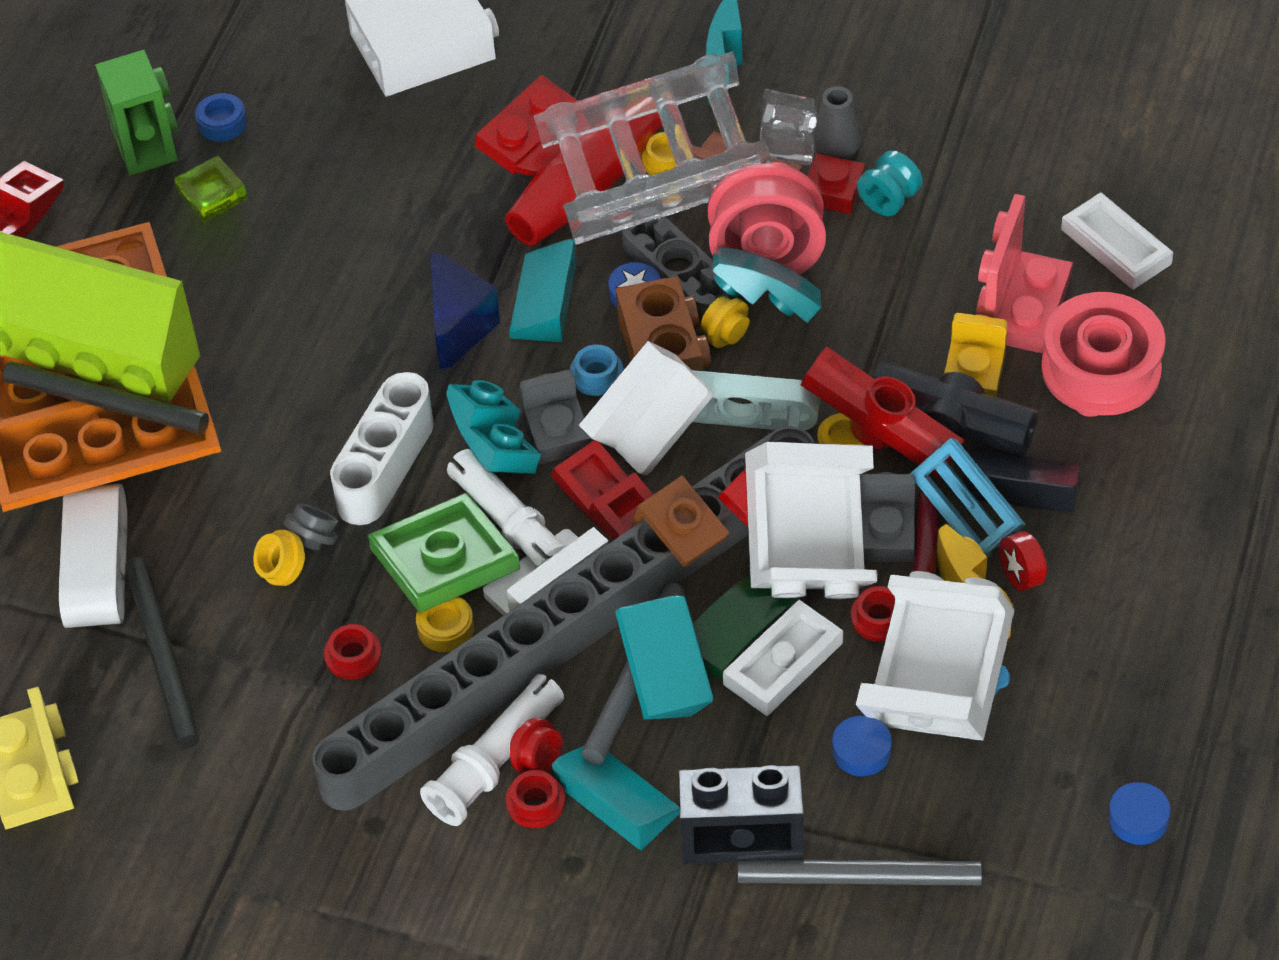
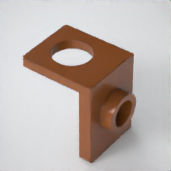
M680 476L639 504L630 527L631 529L645 519L683 567H687L727 539L729 531L683 476Z

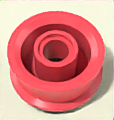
M783 162L752 165L726 176L715 187L708 201V220L711 226L709 231V247L712 256L719 247L734 248L773 260L799 275L804 273L820 258L826 242L825 225L822 220L824 206L820 190L808 176Z
M1091 292L1075 296L1058 306L1046 323L1044 330L1045 349L1041 362L1043 380L1049 391L1060 402L1083 416L1117 415L1136 409L1152 397L1160 383L1162 372L1161 359L1165 351L1166 342L1164 328L1151 309L1129 296L1112 292Z

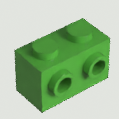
M145 50L95 64L112 134L129 176L178 161L172 133L178 131V126L170 103H164V98L170 96V91L162 68L152 69Z

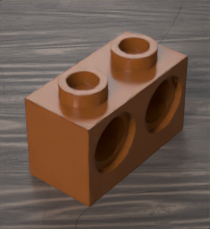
M678 276L616 288L618 324L629 363L649 341L676 354L691 370L703 371V368L711 367V356L706 336H696L694 327H699L695 299L693 295L684 297Z

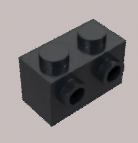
M768 765L750 768L679 770L683 864L804 859L800 766Z

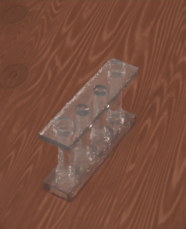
M733 51L722 55H706L697 59L691 65L573 103L560 102L548 107L545 112L533 115L542 147L545 148L557 143L559 144L576 194L574 201L563 204L568 225L576 245L707 203L715 187L726 176L748 166L772 163L765 139L755 143L746 142L727 89L739 85L736 59ZM707 95L726 150L723 153L699 159L695 156L678 105ZM658 111L676 166L674 169L651 176L645 172L628 121ZM608 127L626 182L624 185L601 192L595 188L578 137Z

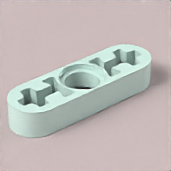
M692 370L713 391V397L692 421L694 423L772 430L792 426L805 431L812 428L817 422L820 398L800 385L802 380ZM728 398H743L753 403L741 404L733 402Z

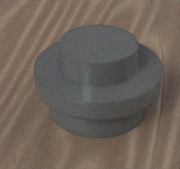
M297 503L293 514H286L283 524L300 537L303 546L309 549L320 550L322 544L334 545L338 537L334 532L338 520L327 512L310 505Z

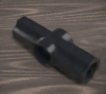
M884 362L879 363L872 376L874 379L889 376L903 381L911 388L915 395V407L962 439L966 438L1019 456L1026 454L1032 442L1038 423L1039 410L986 394L979 382L964 373L947 372L938 379Z

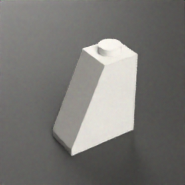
M345 0L350 34L385 97L496 59L493 38L499 36L498 24L490 8L483 10L478 0Z

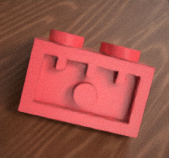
M1014 194L1009 211H999L996 218L992 241L997 243L995 250H985L982 257L978 281L984 282L986 285H983L976 315L1005 319L1008 322L1007 346L1043 354L1045 349V326L1052 312L1063 303L1072 277L1073 262L1021 251L1026 196Z

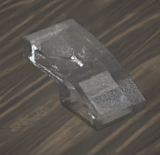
M769 89L764 90L760 118V156L811 166L815 151L812 131L817 115L814 99Z

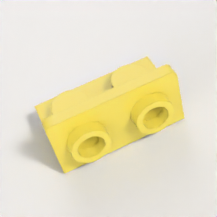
M39 686L27 690L31 708L0 717V816L5 830L74 809L68 786L79 783L70 750L67 749L59 752L55 740L66 736L57 704L45 706Z

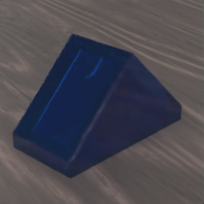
M431 253L434 331L440 369L451 368L500 323L497 289L444 254Z

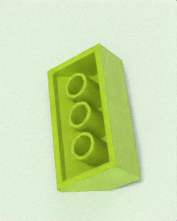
M0 232V356L5 355L33 363L42 369L58 370L79 376L88 382H100L128 390L140 396H149L171 402L200 358L182 281Z

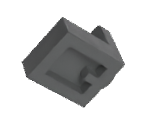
M571 370L541 374L520 383L523 417L533 446L541 453L539 464L571 457L591 443V437L579 426L584 416L577 399L575 378Z
M891 472L861 474L860 490L864 562H914L915 476Z

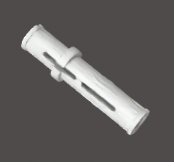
M471 449L462 450L453 457L465 470L461 471L454 463L449 462L447 467L448 475L502 529V536L510 546L515 549H521L537 567L550 559L553 554L566 547L545 527L544 516L537 509L526 507L493 472L488 471L482 465Z

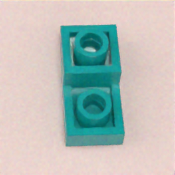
M719 247L713 253L712 271L715 273L714 280L730 296L738 298L739 295H742L753 305L768 290L770 292L768 294L769 299L781 312L788 316L796 313L807 323L821 309V290L791 269L768 258L739 249Z
M475 380L472 382V385L449 384L446 395L456 424L469 448L482 465L490 472L535 474L541 453L523 438L524 434L522 431L515 428L521 410L503 395V389L496 384L482 380Z

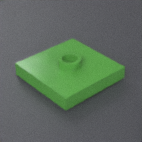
M468 493L368 535L371 551L419 613L520 570L518 554Z

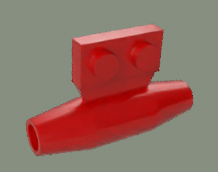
M541 75L476 134L475 147L511 174L520 173L533 177L505 216L506 225L512 235L521 243L534 246L581 216L628 172L645 151L648 140L658 133L667 120L666 110L656 96L647 91H638L589 123L580 106L581 102Z

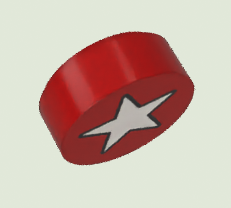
M1020 531L1001 539L999 543V559L1004 574L1011 585L1019 591H1025L1043 584L1047 575V563L1038 541L1026 531Z

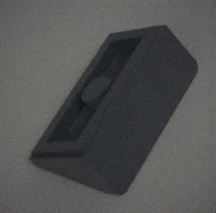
M970 450V457L1009 504L1074 513L1081 464ZM964 473L963 483L977 500L987 501Z

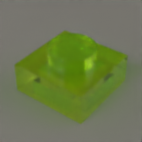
M219 156L174 178L177 193L203 222L247 199L245 185Z

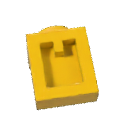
M955 313L952 322L951 344L944 374L947 372L964 373L979 382L986 394L997 397L1006 353L1008 322L1005 319L992 318L986 315Z

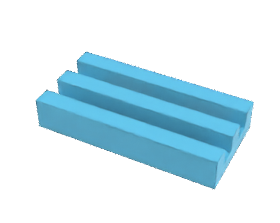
M950 438L910 473V475L915 476L916 484L949 525L962 537L967 536L977 542L987 558L992 554L991 551L999 546L1002 538L1011 535L1013 532H1018L1026 525L957 439ZM949 456L953 458L1004 521L1001 526L995 523L945 461ZM934 469H936L989 535L983 541L980 540L931 479L929 474Z

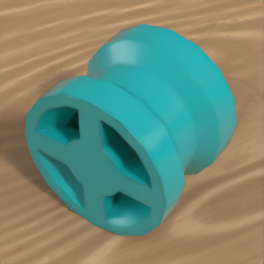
M890 150L884 152L875 163V169L866 170L857 181V190L861 199L871 210L882 216L890 217L896 215L903 207L904 198L913 197L923 185V178L920 170L912 160L898 151Z

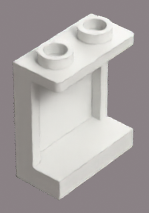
M765 442L745 453L751 588H771L772 597L775 598L802 597L806 595V589H824L825 598L848 599L858 597L860 588L877 582V570L864 569L860 474L874 468L873 446Z
M923 571L911 572L909 577L890 575L887 587L895 596V605L875 684L861 683L856 706L866 717L875 718L888 728L983 741L1015 611L998 585L986 579L972 577L965 579L964 583L944 581L935 574Z

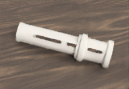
M543 674L534 676L531 683L474 745L458 748L452 754V764L436 781L430 780L426 782L421 788L420 795L427 808L436 817L449 825L458 826L467 818L468 813L466 809L483 791L489 792L493 790L498 784L499 769L510 758V742L516 730L531 718L545 719L556 706L563 702V691L555 681L550 679L548 684L542 688L541 686L547 680L546 676Z

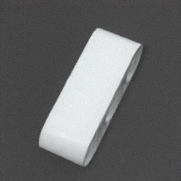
M409 372L397 373L389 377L381 385L333 463L330 475L337 511L342 520L349 524H370L384 513L430 436L434 427L428 383L423 377Z
M121 483L100 485L63 496L59 607L64 628L121 624L124 621L127 504L124 488Z

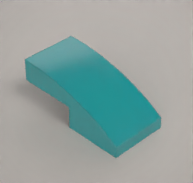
M723 0L709 28L706 45L708 105L728 103L727 67L743 65L742 28L737 0Z

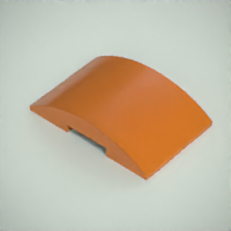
M150 222L56 246L167 277ZM5 355L0 356V504L3 512L221 452L218 437L195 367L192 368L171 402L167 403L207 413L209 423L205 433L202 435L7 383L3 379V372L8 362L13 361L35 368L39 367L33 363ZM43 369L50 372L84 380L79 376H75L58 370ZM99 382V383H95V384H99V385H103V386H107V387H110V388H114V389H118V390H122V391L131 393V392L128 391V390L121 389V388H117V387L110 386V385H107V384H103V383H100V382ZM146 396V397H148V398H152V399H155V400L163 401V400H160V399H156V398H153V397Z

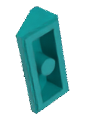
M575 239L564 240L525 254L509 331L510 339L562 342L577 266Z
M669 596L622 607L615 611L644 720L691 717L711 704L713 695L684 596Z
M584 746L557 758L552 763L553 777L562 785L564 792L640 851L680 814V807L609 752L603 763L599 765L591 764L583 758L582 750Z

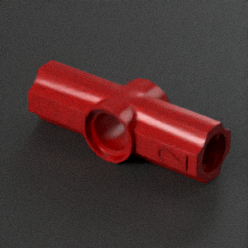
M827 346L817 357L800 384L851 419L850 430L859 442L867 446H873L875 449H884L890 446L918 466L950 438L957 439L961 445L965 441L915 407V395L911 388L903 381L889 376L874 379ZM949 456L945 460L948 463V465L953 460V458ZM936 469L930 473L937 479L940 478V474Z

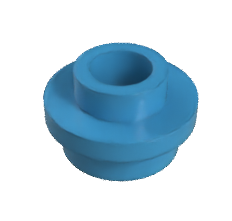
M604 345L584 347L576 354L575 359L570 365V370L575 378L576 389L581 393L591 396L604 395L624 371L620 358L612 349Z

